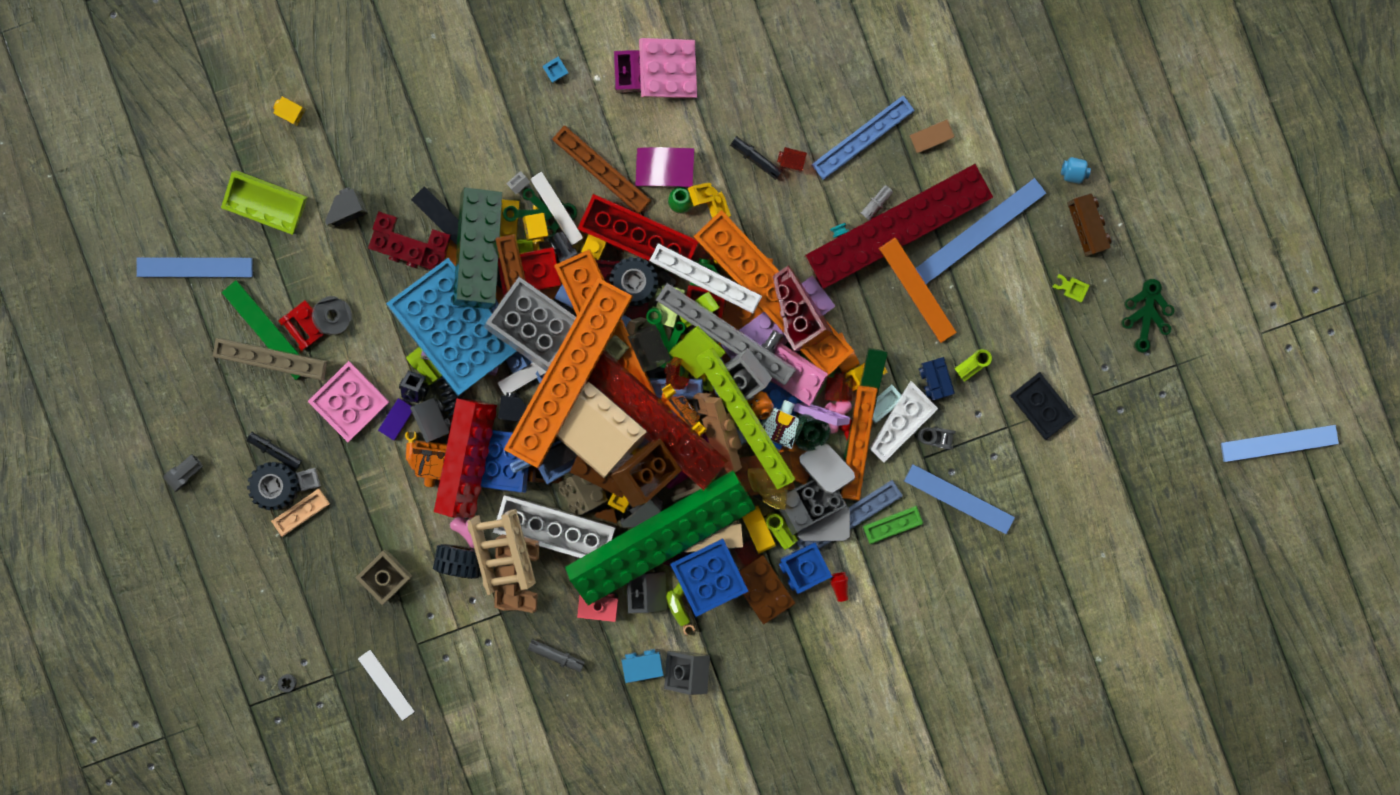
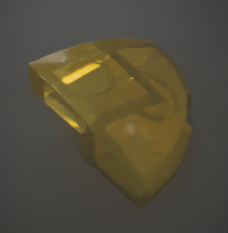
M748 468V477L754 492L758 491L764 498L762 501L766 504L785 510L788 485L777 490L764 468Z

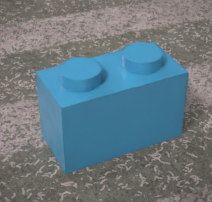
M655 649L645 650L644 654L636 655V652L628 653L621 660L626 683L664 676L660 651L655 652Z

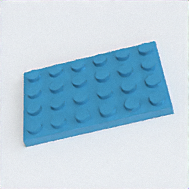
M447 258L387 302L386 305L457 396H459L517 351L484 328L485 323L492 315L489 309L453 305L455 266Z

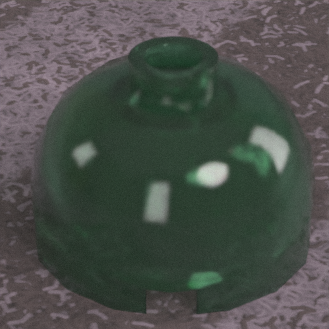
M800 414L797 417L799 422L794 442L799 449L812 451L815 450L816 446L824 445L831 433L829 424L815 419L811 415Z

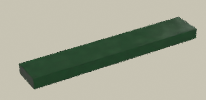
M868 347L860 386L877 388V402L888 352ZM850 425V430H849V434H848V439H847V443H846V447H845V452H844V456H843V459H844V460H846V456H847V450H848V444H849V437H850L851 425Z

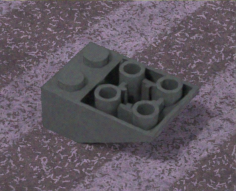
M815 480L798 487L774 501L792 535L847 506L839 491L834 494L826 493Z

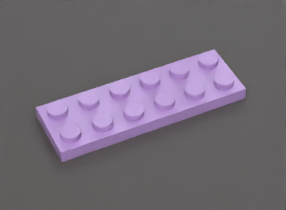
M813 275L802 283L822 315L835 307ZM764 312L739 330L760 345L765 344L773 329L783 335L778 344L782 343L784 345L788 342L785 334ZM720 344L730 359L738 355L723 344Z

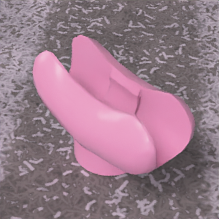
M840 399L835 404L829 402L824 408L845 415L852 409V404L845 399ZM824 422L826 431L832 434L838 431L839 426Z
M456 517L450 523V528L462 535L469 547L474 548L471 534L468 531V520Z

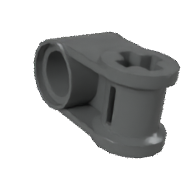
M923 427L918 431L917 438L923 444L953 450L952 441L956 431ZM925 431H930L932 434L929 441L923 439Z

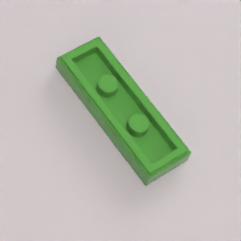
M917 506L864 525L863 529L869 544L922 525L923 521Z

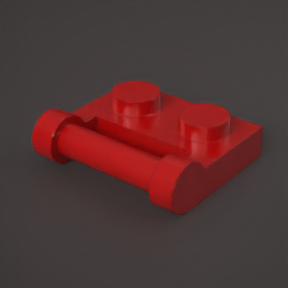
M306 300L278 320L281 326L284 325L299 344L298 347L301 351H304L325 335L320 333L315 327L312 320L313 308ZM292 318L297 320L310 337L305 341L290 322Z

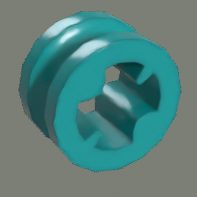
M846 223L830 229L834 233L833 238L849 232L845 228Z

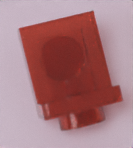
M674 357L665 367V374H667L665 385L671 384L673 389L676 390L685 389L690 380L689 378L679 376L682 359Z

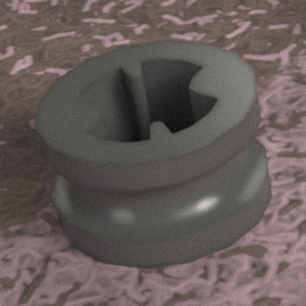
M285 674L278 680V687L283 692L292 691L297 684L296 678L291 674ZM284 678H286V680L290 679L292 681L290 683V688H288V686H283V683L285 682Z

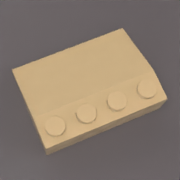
M588 382L582 389L557 438L605 478L643 442L647 431Z

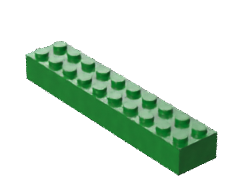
M734 470L566 566L569 580L589 606L754 511L756 508Z

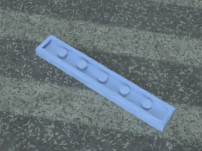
M1336 425L1223 442L1221 443L1223 462L1339 443Z

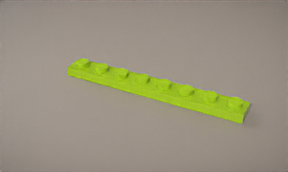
M714 347L696 357L697 362L719 397L722 398V402L777 490L792 483L795 480L793 474Z

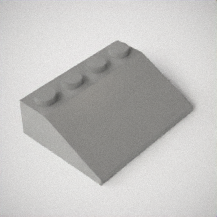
M518 277L487 320L484 328L547 372L576 317Z

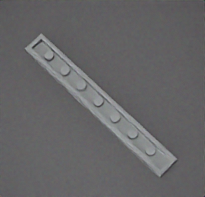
M667 283L656 298V301L694 326H699L706 334L736 354H740L748 348L770 376L784 386L795 373L796 368Z

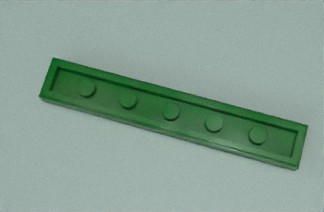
M237 280L221 292L269 349L300 355ZM291 374V376L295 380H298L301 377L299 375Z

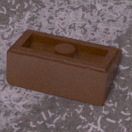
M613 507L598 510L595 514V517L617 524L619 521L617 510Z

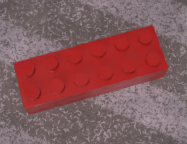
M595 194L592 195L578 226L580 232L592 235L607 242L609 245L650 262L658 244L692 260L699 244L696 239Z
M456 399L434 507L435 513L457 518L474 517L477 511L478 496L481 491L482 476L485 472L486 457L489 453L488 447L493 433L492 428L496 417L497 405L478 400Z

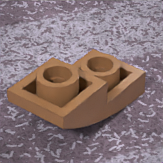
M948 119L910 135L917 153L955 137Z

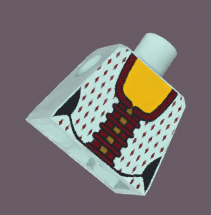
M784 400L781 409L774 408L771 415L767 419L762 420L761 425L771 441L792 449L799 418L791 415L795 404Z

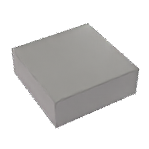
M316 468L296 473L301 491L321 486Z

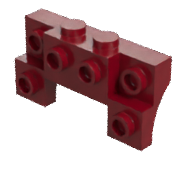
M378 211L368 249L388 255L389 260L400 263V260L406 261L407 266L415 269L421 266L432 270L446 260L451 235L432 229L428 243H424L394 233L398 218Z

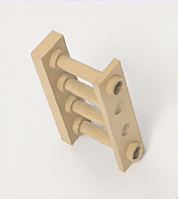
M516 509L509 510L501 515L502 519L481 523L480 516L478 515L467 521L468 531L472 537L483 578V587L486 589L487 595H491L498 590V585L518 582L521 590H524L536 583ZM499 527L505 528L507 538L486 541L483 530ZM510 547L512 556L491 559L489 548ZM510 564L515 566L517 575L496 578L493 567Z

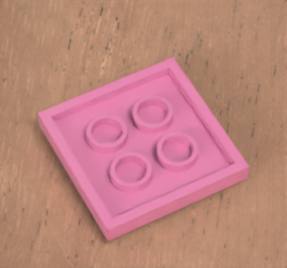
M639 39L641 97L697 98L695 40Z
M350 361L308 400L314 409L347 442H350L390 403Z

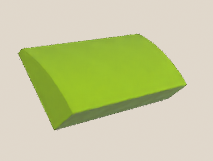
M236 170L231 173L221 208L293 235L308 197Z

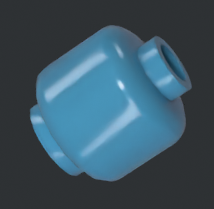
M1070 157L1067 161L1064 160L1061 175H1063L1064 180L1067 182L1082 184L1084 179L1088 180L1091 168H1088L1087 161Z

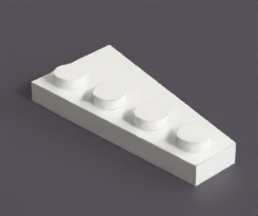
M912 381L908 384L869 448L883 463L938 409Z

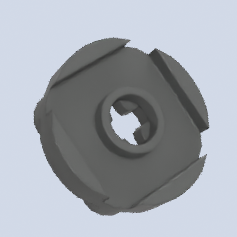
M335 296L325 297L313 307L312 320L315 327L322 334H340L346 330L352 318L349 305ZM329 311L336 313L334 321L328 319Z

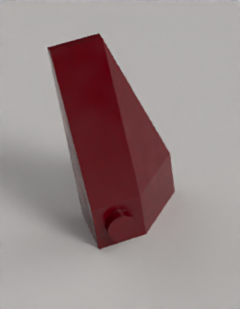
M788 265L773 276L776 295L779 299L784 334L793 350L798 351L818 344L833 334L824 316L791 267Z

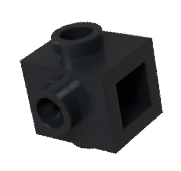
M408 370L399 384L401 397L408 402L419 404L422 397L425 398L428 393L426 377Z

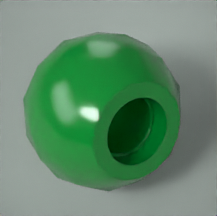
M677 187L669 194L668 205L672 211L684 214L693 207V202L687 188Z

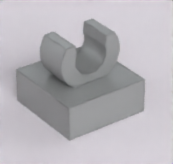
M521 171L506 183L515 194L518 193L521 197H523L521 190L524 187L532 189L529 184L530 181Z

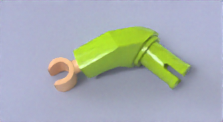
M678 583L673 591H668L666 598L672 615L679 626H683V632L688 636L685 629L692 627L694 632L695 629L690 623V618L682 601L684 591L680 583Z

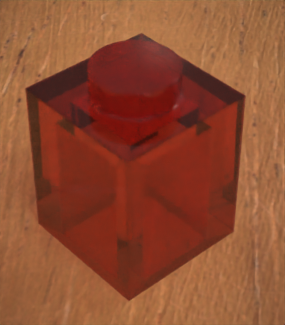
M785 147L783 152L779 151L777 162L780 163L779 168L802 173L807 153Z
M834 373V377H827L825 400L852 401L853 378H846V374Z

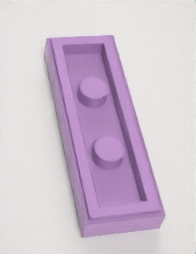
M798 403L794 406L795 412L835 426L848 425L850 422L848 416L813 404L808 406L805 403Z

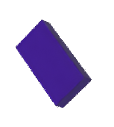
M398 398L378 431L395 441L412 414L410 409L412 406Z

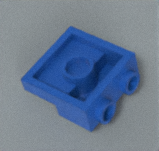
M815 542L780 558L781 563H779V566L784 574L788 573L790 580H788L789 586L792 591L796 590L798 594L832 577Z

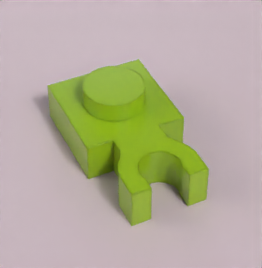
M1058 274L1056 278L1062 280V285L1053 284L1052 288L1056 290L1063 289L1065 290L1064 296L1082 303L1090 285L1073 277L1070 281H1067L1063 275Z

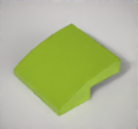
M696 326L686 334L682 341L670 350L669 354L698 379L704 374V371L697 362L696 357L714 347L720 358L724 355L725 351L699 326Z

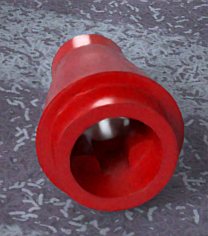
M838 572L832 574L829 581L837 601H847L848 577L846 573Z

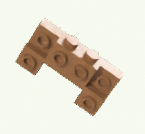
M710 393L695 394L693 398L698 399L700 406L698 414L708 415L702 421L707 429L706 434L712 454H715L716 461L713 464L724 467L726 472L734 470L736 473L742 468L737 452L742 446L734 419L729 412H725L722 398L713 397Z
M502 534L496 539L507 538V536ZM524 537L529 558L531 561H536L539 559V541ZM509 546L496 547L495 559L512 556ZM513 564L495 567L496 578L517 575ZM518 582L498 585L499 589L495 591L494 608L503 611L519 610L530 613L537 611V593L525 589L521 590Z

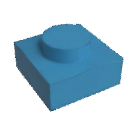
M559 56L542 66L552 83L569 74Z

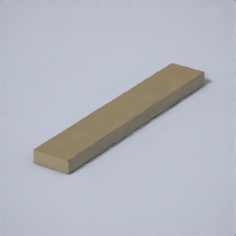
M222 338L215 339L213 357L318 380H324L327 367V361Z

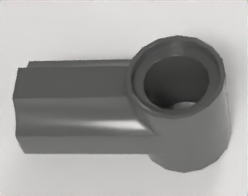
M191 454L177 467L175 466L169 470L163 478L177 492L188 483V479L195 475L203 465L197 457Z

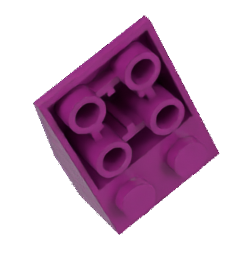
M639 50L614 51L616 93L641 92Z

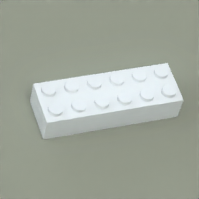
M507 494L503 496L497 520L502 519L501 515L509 510L516 509L524 537L539 541V546L579 558L611 541L616 529L614 525ZM494 528L493 533L506 535L505 528Z

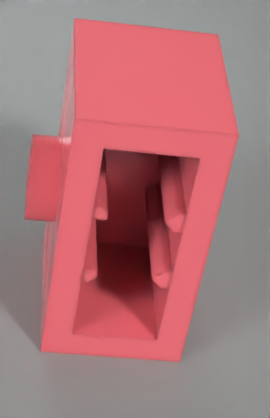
M610 593L588 606L580 595L577 618L616 622L619 597H615L614 593Z

